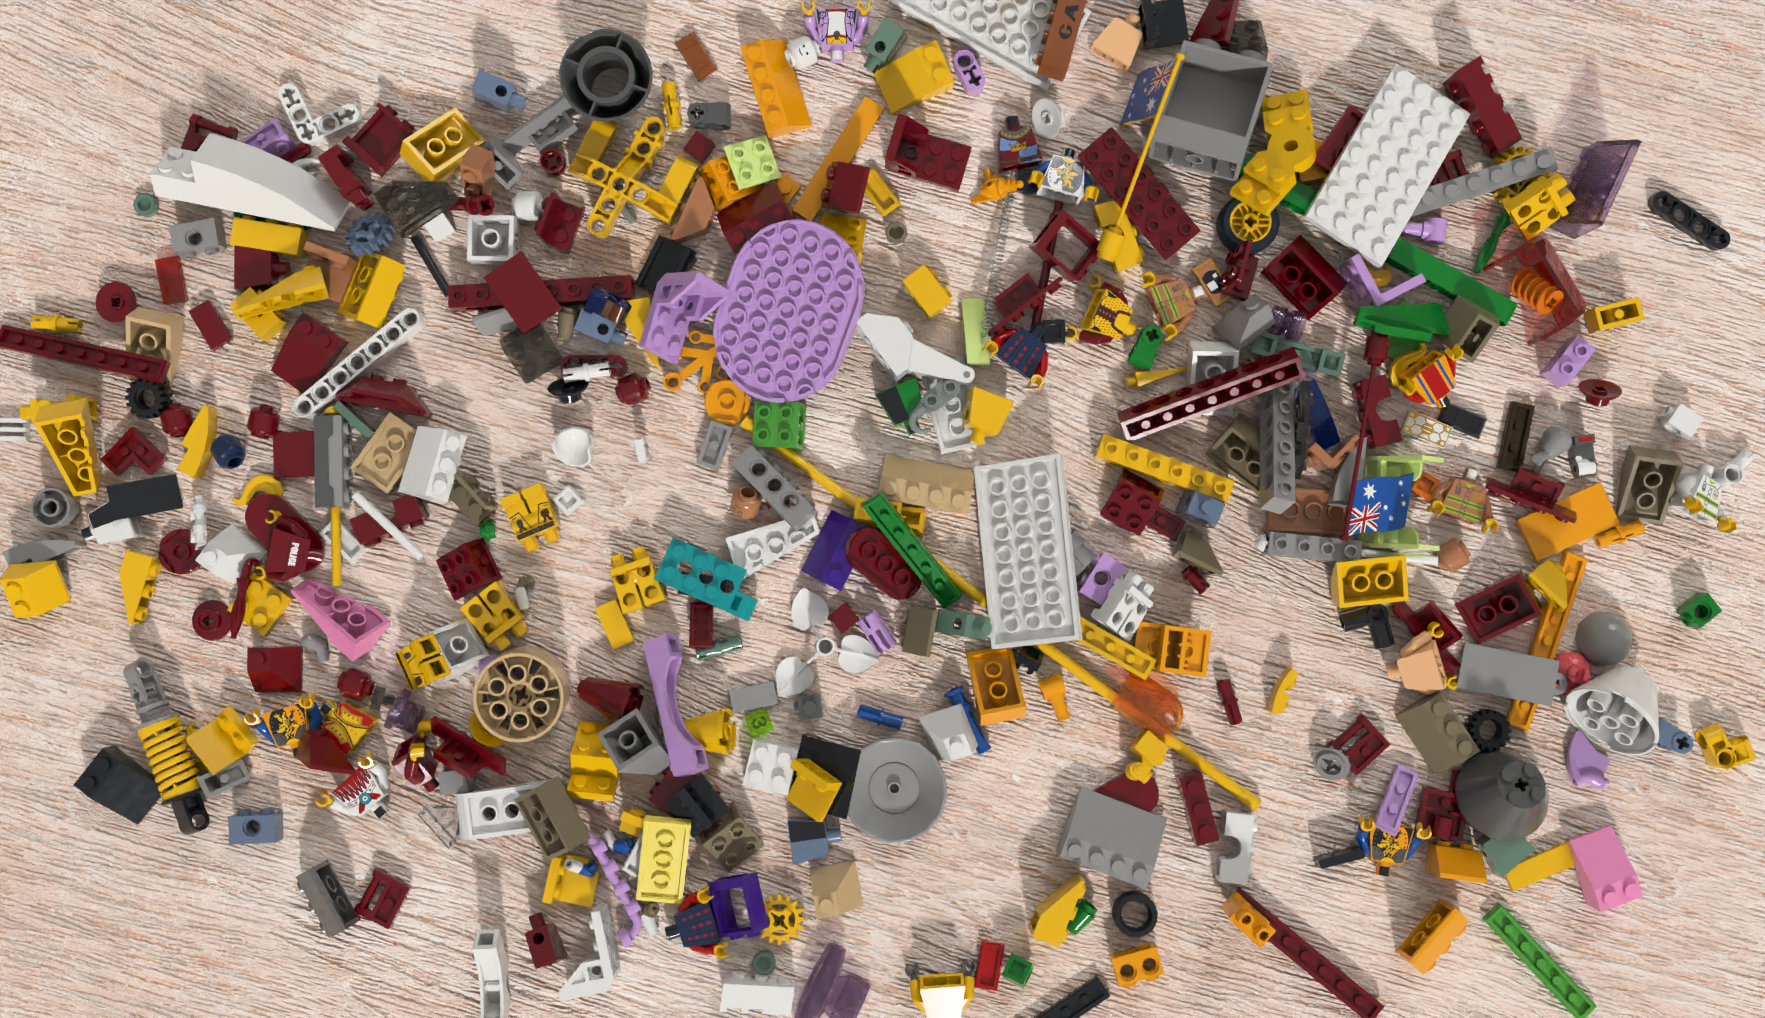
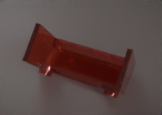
M1541 236L1530 239L1482 269L1485 272L1515 255L1522 265L1533 266L1539 277H1542L1544 281L1549 282L1551 286H1555L1557 290L1563 292V301L1553 310V317L1557 324L1527 341L1529 346L1547 339L1572 324L1586 310L1584 298L1548 240Z

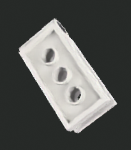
M551 779L483 788L455 794L461 840H475L531 832L520 810L518 814L514 813L511 805H516L514 799ZM489 807L495 810V817L489 814Z

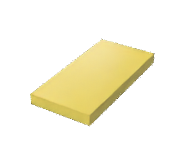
M645 815L636 900L674 904L682 903L692 819Z

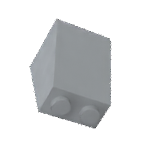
M637 708L597 734L620 773L656 775L669 766L670 759L665 744L654 726Z

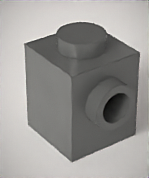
M821 693L798 695L797 701L793 702L795 715H799L800 720L823 718L824 716Z

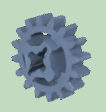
M376 212L374 216L368 213L366 218L360 216L358 222L353 221V227L346 229L349 234L344 235L347 240L345 243L355 255L359 253L363 257L368 253L372 256L373 251L380 253L383 246H389L387 241H393L392 235L396 231L394 230L395 226L386 214L380 215L379 212Z

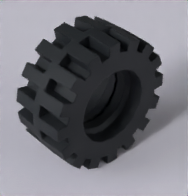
M137 379L135 382H131V388L126 390L129 393L125 396V400L129 401L126 405L131 407L130 412L132 414L137 413L136 416L139 418L151 419L160 417V413L167 409V405L173 404V400L170 399L173 393L168 391L171 388L169 385H164L165 381L163 384ZM147 388L155 396L153 407H149L144 401L143 395Z
M1479 709V711L1472 712V716H1468V723L1465 722L1468 733L1479 749L1497 751L1501 746L1504 747L1506 745V740H1510L1508 736L1511 733V729L1508 727L1510 722L1506 720L1507 717L1498 711ZM1491 720L1495 724L1496 731L1491 739L1486 740L1480 735V726L1484 721Z

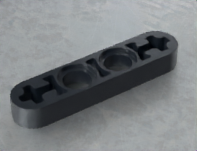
M1660 191L1649 198L1648 207L1653 213L1709 250L1718 251L1729 245L1730 235L1725 229L1670 193ZM1659 198L1663 199V206L1661 207L1658 206L1659 201L1657 199ZM1676 209L1684 212L1685 217L1682 221L1675 218L1674 212ZM1696 221L1703 224L1704 230L1702 233H1697L1694 230L1693 225ZM1719 235V236H1720L1719 241H1720L1721 243L1716 244V243H1715V242H1716V238H1714V237H1716V236Z

